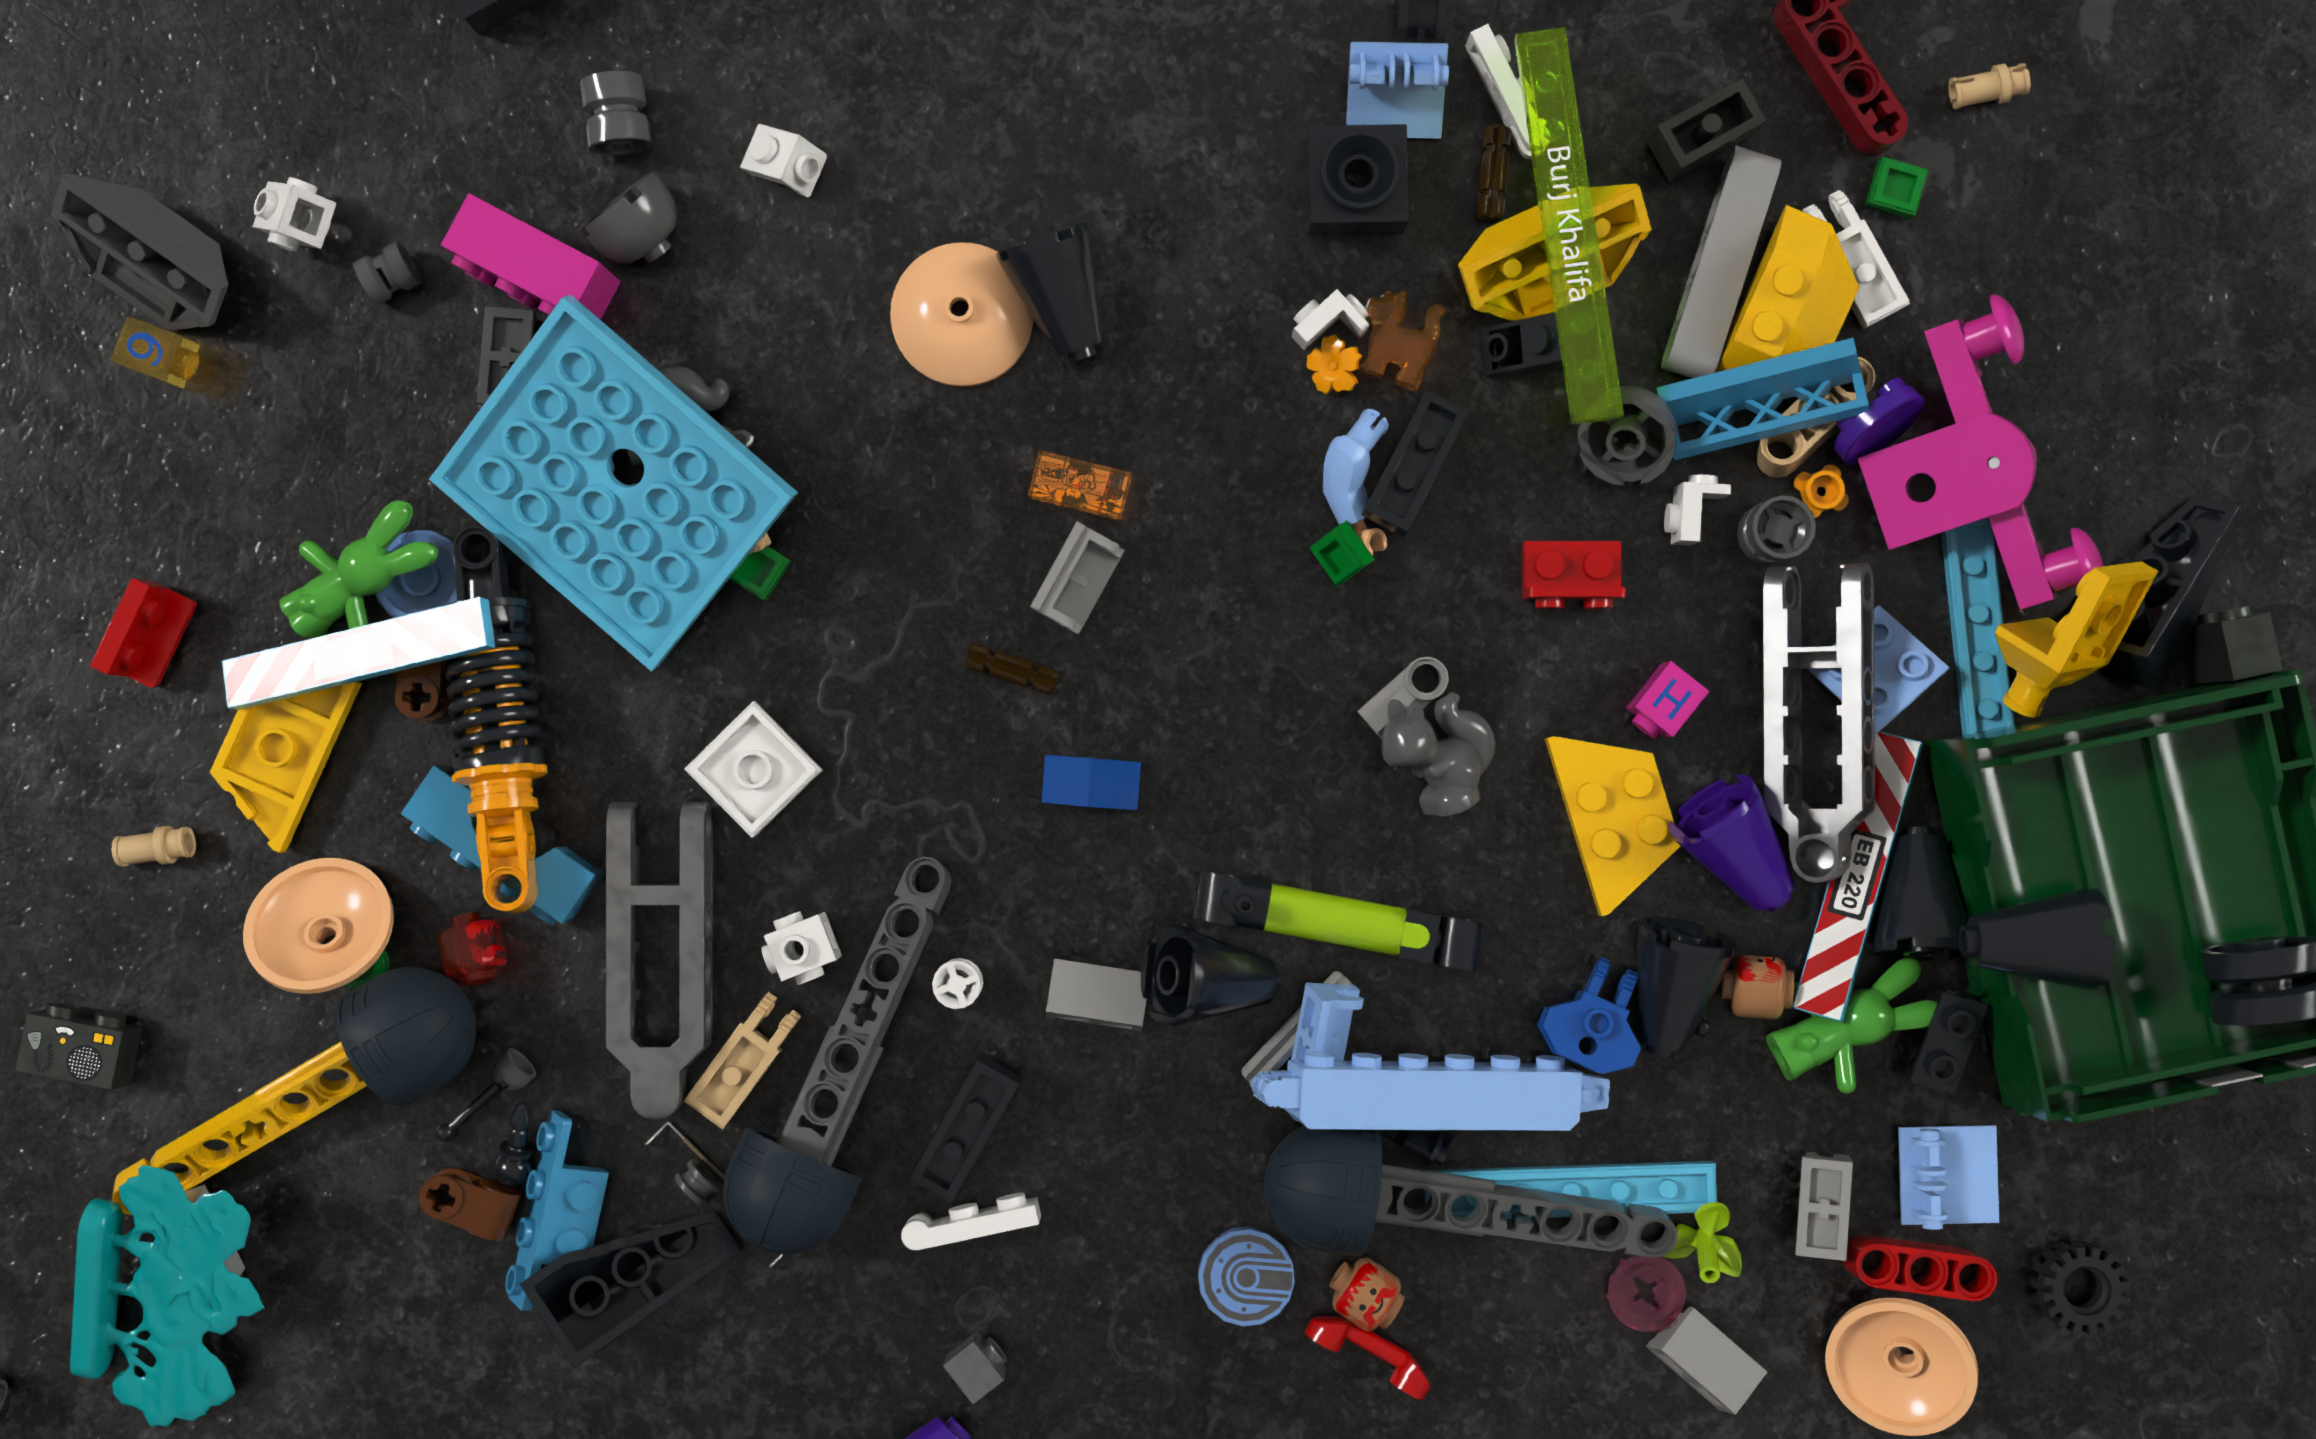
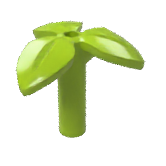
M1719 1202L1706 1203L1700 1206L1694 1213L1699 1226L1698 1230L1684 1224H1679L1675 1227L1677 1230V1242L1668 1254L1661 1257L1669 1259L1685 1258L1697 1248L1700 1278L1704 1282L1714 1283L1718 1281L1720 1272L1733 1277L1741 1275L1742 1259L1737 1244L1730 1237L1715 1235V1232L1729 1224L1730 1212L1727 1206Z

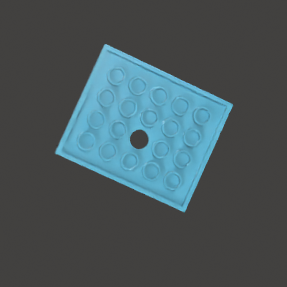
M571 294L561 298L429 479L650 671H653L662 663L798 494L795 489ZM618 449H629L641 458L644 465V475L638 484L626 485L618 481L614 476L615 466L612 456Z

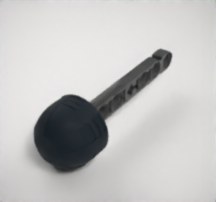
M916 858L905 869L894 893L899 899L888 907L835 1026L830 1025L780 1137L777 1138L759 1130L746 1127L725 1174L723 1186L726 1212L736 1231L747 1242L758 1249L779 1255H793L810 1251L825 1243L837 1232L850 1210L863 1177L833 1161L884 1049L880 1047L881 1042L932 931V912L939 915L951 886L950 873L944 865L934 858ZM925 868H935L939 873L938 885L931 892H919L915 883L917 875ZM905 912H915L919 917L917 931L910 937H900L896 932L897 919ZM887 956L896 957L899 962L897 976L889 982H880L875 971L878 962ZM871 984L881 991L889 992L886 999L876 995L871 1009L877 1013V1017L874 1022L866 1020L861 1027L863 1019L857 1015L858 1010L861 1006L868 1008L875 994L866 991L868 985ZM851 1045L858 1052V1064L850 1072L842 1073L836 1067V1054L844 1046ZM832 1091L838 1098V1107L832 1116L823 1119L815 1111V1102L821 1093ZM807 1120L815 1125L827 1127L825 1135L818 1130L805 1127Z
M1302 1126L1291 1132L1278 1144L1269 1159L1264 1176L1265 1201L1276 1225L1294 1242L1306 1248L1323 1252L1362 1256L1371 1240L1375 1222L1483 1237L1484 1234L1608 1252L1623 1249L1625 1254L1644 1257H1661L1666 1255L1674 1248L1677 1242V1230L1672 1220L1665 1211L1657 1207L1629 1203L1627 1210L1617 1202L1498 1185L1495 1184L1494 1180L1383 1165L1382 1143L1378 1130L1308 1129ZM1392 1186H1395L1393 1190L1394 1204L1390 1205L1392 1202ZM1421 1188L1430 1193L1428 1202L1421 1208L1411 1209L1403 1204L1405 1195L1413 1189ZM1463 1195L1475 1197L1477 1199V1206L1470 1214L1460 1216L1451 1211V1206L1458 1197ZM1512 1204H1518L1521 1213H1514L1511 1220H1506L1502 1211H1510ZM1554 1210H1569L1572 1213V1218L1565 1227L1553 1229L1546 1225L1549 1214ZM1529 1215L1535 1216V1225H1533ZM1611 1215L1619 1219L1616 1230L1611 1234L1598 1235L1594 1232V1225L1599 1218ZM1659 1222L1665 1225V1232L1659 1240L1646 1242L1641 1239V1232L1647 1224Z

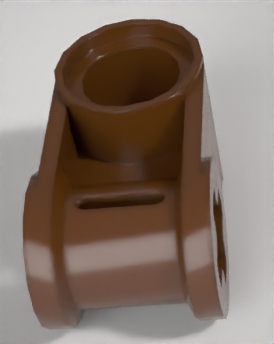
M443 660L398 671L394 696L398 710L406 717L425 722H435L445 717L448 713V707L452 702L447 696V687L451 683L448 682L445 676V669L449 664ZM425 692L431 694L430 702L422 703V705L416 704L417 696L425 695Z
M449 1167L442 1169L423 1184L418 1199L424 1213L433 1219L463 1228L480 1238L503 1241L506 1238L522 1192L518 1188L506 1187L498 1180L487 1179L461 1168ZM444 1184L450 1186L449 1195L454 1197L449 1202L443 1200L445 1192L439 1189Z

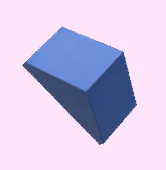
M1045 755L1041 803L1137 810L1141 762Z

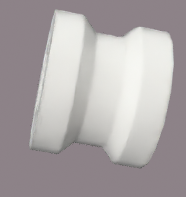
M955 958L944 963L935 973L932 982L933 993L937 1000L945 1007L952 1009L965 1008L972 1004L981 993L984 984L983 975L979 967L971 960L965 958Z

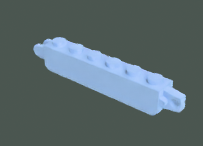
M1308 1052L1305 1053L1304 1060H1288L1287 1070L1259 1071L1257 1075L1254 1074L1255 1077L1250 1084L1254 1093L1253 1096L1269 1107L1273 1106L1276 1108L1278 1106L1279 1108H1285L1294 1120L1299 1121L1308 1129L1570 1131L1580 1121L1581 1112L1608 1108L1610 1089L1609 1079L1576 1070L1565 1065L1566 1059L1558 1056L1539 1055L1536 1056V1063H1520L1519 1057L1511 1055H1491L1490 1062H1474L1475 1058L1473 1056L1447 1054L1445 1055V1062H1428V1056L1411 1053L1399 1054L1398 1061H1382L1381 1055L1372 1053H1353L1352 1061H1335L1333 1054Z

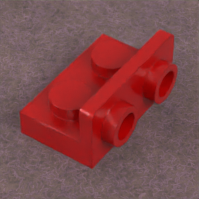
M1621 541L1522 542V600H1535L1536 609L1565 608L1564 600H1583L1584 609L1613 608V600L1626 597V587H1621Z
M131 578L89 667L106 675L129 677L148 687L157 688L194 614L197 602L156 582Z

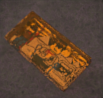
M1039 450L1028 498L1121 521L1133 473Z

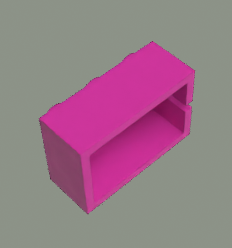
M468 193L441 243L442 247L455 255L451 264L465 271V274L489 287H492L496 280L497 282L494 286L507 293L508 297L534 310L538 302L540 303L538 310L548 316L562 297L571 294L601 320L621 283L619 279L597 260Z

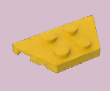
M356 681L237 711L210 770V774L223 790L230 792L234 796L236 806L245 817L257 824L270 840L267 844L272 850L279 853L287 851L362 685L361 682Z
M1556 736L1545 738L1598 915H1609L1680 847L1669 831V824L1671 821L1674 823L1654 755L1649 752Z

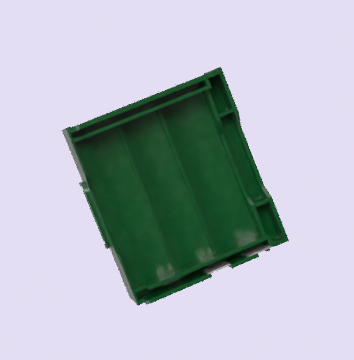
M2302 669L2283 670L2235 681L2215 682L1977 733L1925 741L1948 847L1947 852L1967 920L1972 915L2082 888H2097L2105 896L2111 911L2112 919H2102L2104 935H2114L2115 937L2114 966L2107 985L2098 986L2100 989L2084 990L1975 967L1971 964L1969 957L1964 958L1970 985L1968 987L1969 994L1980 996L1981 1002L1988 1004L1984 1018L2003 1105L2016 1109L2020 1117L2031 1115L2046 1122L2061 1119L2072 1123H2080L2219 1094L2217 1086L2245 1080L2268 1084L2316 1074V1017L2265 1025L2232 1026L2212 1023L2208 994L2221 986L2234 983H2218L2205 978L2201 957V949L2247 938L2264 936L2316 937V732ZM2316 972L2300 977L2316 978Z

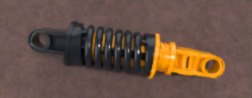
M469 526L462 529L455 536L452 544L457 601L443 606L478 597L488 599L495 648L445 660L449 664L445 669V676L448 682L451 683L447 687V696L453 701L448 707L449 715L454 719L450 725V732L453 737L458 739L452 745L453 755L459 758V762L454 766L452 782L469 786L471 791L470 799L472 802L467 805L468 816L477 817L476 843L481 862L484 898L491 907L497 910L518 914L531 908L538 895L535 869L536 843L530 812L538 810L539 806L538 798L532 796L533 788L531 786L533 785L532 780L548 774V767L544 764L542 746L539 744H528L527 742L536 740L541 736L539 725L527 724L528 722L538 720L540 717L539 709L536 706L526 705L537 701L538 692L533 687H523L529 686L536 681V673L532 669L526 668L535 662L534 654L528 650H519L529 647L533 643L531 634L525 632V626H528L531 622L530 614L533 612L532 602L529 600L510 597L507 553L503 544L489 530L480 526ZM488 542L490 544L488 557L479 563L470 562L469 554L471 549L478 543ZM505 840H514V841H508V842H499V841H505ZM517 877L522 887L521 894L517 900L506 904L501 899L500 887L506 879Z

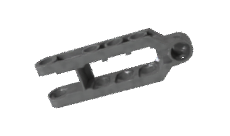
M1868 563L1840 565L1843 572L1841 577V607H1836V646L1802 647L1801 581L1795 566L1770 567L1767 569L1764 577V804L1767 812L1789 834L1790 860L1793 869L1800 877L1814 883L1835 880L1844 875L1850 866L1851 833L1875 810L1874 582L1872 570ZM1802 669H1842V705H1837V715L1842 716V755H1837V765H1842V804H1837V809H1812L1802 799Z
M612 802L607 812L606 1048L630 1071L632 1106L638 1114L648 1119H664L681 1108L688 1092L689 1065L713 1042V819L709 802H684L682 804L680 813V883L641 884V845H636V816L634 809L638 807V804L636 802ZM636 905H679V1038L670 1047H645L641 1043V1037H636V1001L641 999V989H636V952L641 951V941H636Z

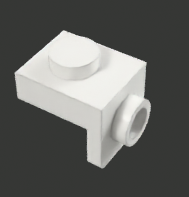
M758 124L740 168L752 176L786 185L799 195L810 197L827 155L798 134Z
M1336 289L1321 304L1313 299L1297 313L1293 319L1298 325L1294 327L1291 337L1305 350L1340 319L1360 339L1369 328V324L1365 320L1368 317V312L1353 295L1349 294L1347 297H1344Z
M1689 475L1688 482H1682L1673 488V504H1667L1664 516L1665 532L1671 533V545L1690 546L1700 542L1702 499H1723L1731 495L1730 484H1718V476Z

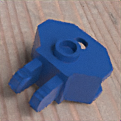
M1600 957L1594 965L1584 990L1578 991L1574 1000L1544 1007L1537 1023L1551 1053L1600 1074L1633 1067L1641 1050L1636 1037L1626 1021L1630 1012L1626 1009V1006L1636 985L1637 973L1628 969L1622 975L1612 1003L1602 999L1597 995L1610 971V961L1603 957ZM1586 1037L1590 1042V1048L1583 1054L1579 1049V1042L1582 1038Z

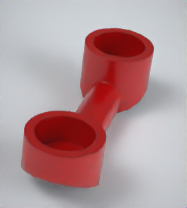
M1314 1317L1304 1332L1310 1339L1333 1352H1339L1345 1339L1395 1366L1396 1368L1389 1381L1401 1391L1418 1400H1423L1430 1389L1428 1378L1409 1351L1402 1349L1372 1331L1361 1329L1345 1317Z

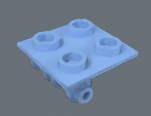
M1350 42L1346 125L1407 124V138L1441 139L1445 86L1448 85L1449 66H1447L1448 43Z
M1880 605L1874 609L1876 733L1881 731L1950 669ZM1841 668L1808 669L1810 673L1842 701Z
M1996 1125L1898 1127L1902 1225H1922L1924 1229L1939 1230L1943 1229V1224L1999 1223Z

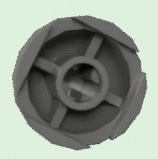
M653 170L607 204L608 206L601 211V215L597 216L595 214L578 230L587 243L603 258L614 263L629 264L644 257L650 264L671 247L666 238L676 226L677 209L675 201L667 186Z
M1621 386L1606 390L1592 401L1580 422L1578 443L1581 448V459L1596 477L1614 485L1624 486L1625 481L1634 482L1641 480L1640 484L1652 481L1666 470L1676 448L1677 423L1670 406L1658 394L1643 387Z

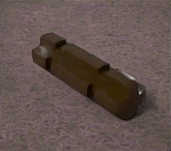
M1488 125L1484 132L1483 148L1487 150L1482 154L1479 193L1482 196L1478 199L1477 216L1482 220L1499 221L1504 215L1505 198L1502 195L1505 194L1507 188L1509 153L1506 150H1509L1512 132L1508 126Z
M977 643L970 645L965 657V666L969 669L981 673L986 670L989 671L990 676L1023 687L1031 685L1033 690L1048 695L1054 692L1059 673L1055 669L1040 665L1038 668L1034 666V662L998 650L996 653H993L991 648Z

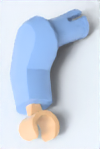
M1366 409L1361 413L1360 418L1347 435L1337 436L1332 440L1324 461L1323 493L1338 524L1340 525L1347 520L1373 556L1374 551H1384L1386 549L1387 538L1381 529H1367L1363 520L1365 517L1361 515L1368 502L1364 481L1370 466L1369 452L1380 437L1386 433L1389 424L1386 418L1383 417L1376 427H1371L1381 413L1373 409Z

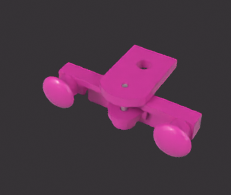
M1990 295L1993 313L1966 323L1962 319H1957L1924 331L1956 424L1857 459L1889 550L1988 517L2019 609L2021 610L2057 598L2059 591L2077 586L2087 572L2095 567H2102L2104 565L2094 541L2086 532L2079 528H2071L2072 546L2044 554L2041 542L2036 541L2024 506V502L2035 480L2036 451L2031 441L2018 426L2002 416L1992 413L1980 378L1983 374L1978 362L1979 360L2007 351L2014 365L2018 364L2024 353V334L2019 318L2012 306L2003 297ZM1918 473L1931 476L1936 484L1935 494L1930 500L1925 502L1914 499L1909 492V483Z

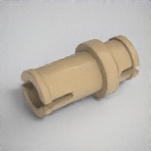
M2003 63L1994 65L1991 71L1960 78H1950L1948 84L1951 104L1953 103V109H1960L1964 106L1993 100L1998 104L2007 103L2011 100L2012 96L2029 94L2031 85L2030 75L2025 63L2012 67H2007Z
M171 826L156 827L153 833L124 837L116 836L113 839L111 850L115 863L121 867L157 861L161 865L172 864L180 857H193L196 851V839L191 828L181 827L180 829H173Z

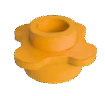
M1826 465L1821 471L1813 474L1801 472L1794 479L1795 489L1800 491L1803 502L1812 511L1814 518H1817L1821 512L1829 509L1841 511L1848 504L1849 498L1845 493L1841 471L1834 465ZM1819 487L1825 489L1824 496L1818 495L1817 489Z

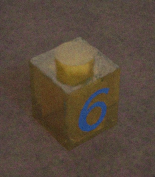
M127 316L110 361L184 389L186 381L193 377L198 368V350L201 344Z

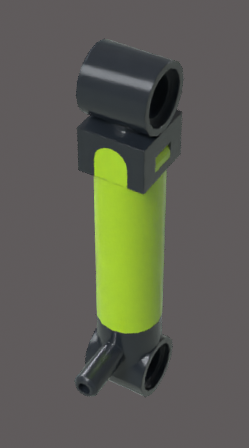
M1200 870L1192 918L1207 922L1251 928L1474 972L1478 971L1486 923L1379 904L1208 870Z

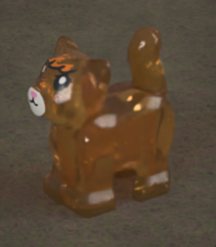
M1402 290L1400 293L1387 291L1376 298H1370L1367 302L1365 309L1372 321L1373 330L1369 338L1368 354L1366 359L1361 362L1359 372L1374 378H1380L1384 374L1387 364L1393 363L1399 366L1401 370L1396 374L1395 384L1416 392L1423 378V370L1434 356L1440 337V318L1445 314V307L1441 304H1434L1427 310L1423 331L1403 328L1400 326V323L1403 321L1407 310L1406 291Z

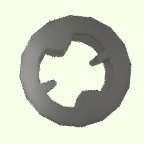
M692 1158L687 1163L688 1171L678 1172L674 1176L675 1181L689 1198L705 1207L711 1201L709 1195L712 1192L718 1194L723 1189V1184L709 1167L698 1159Z

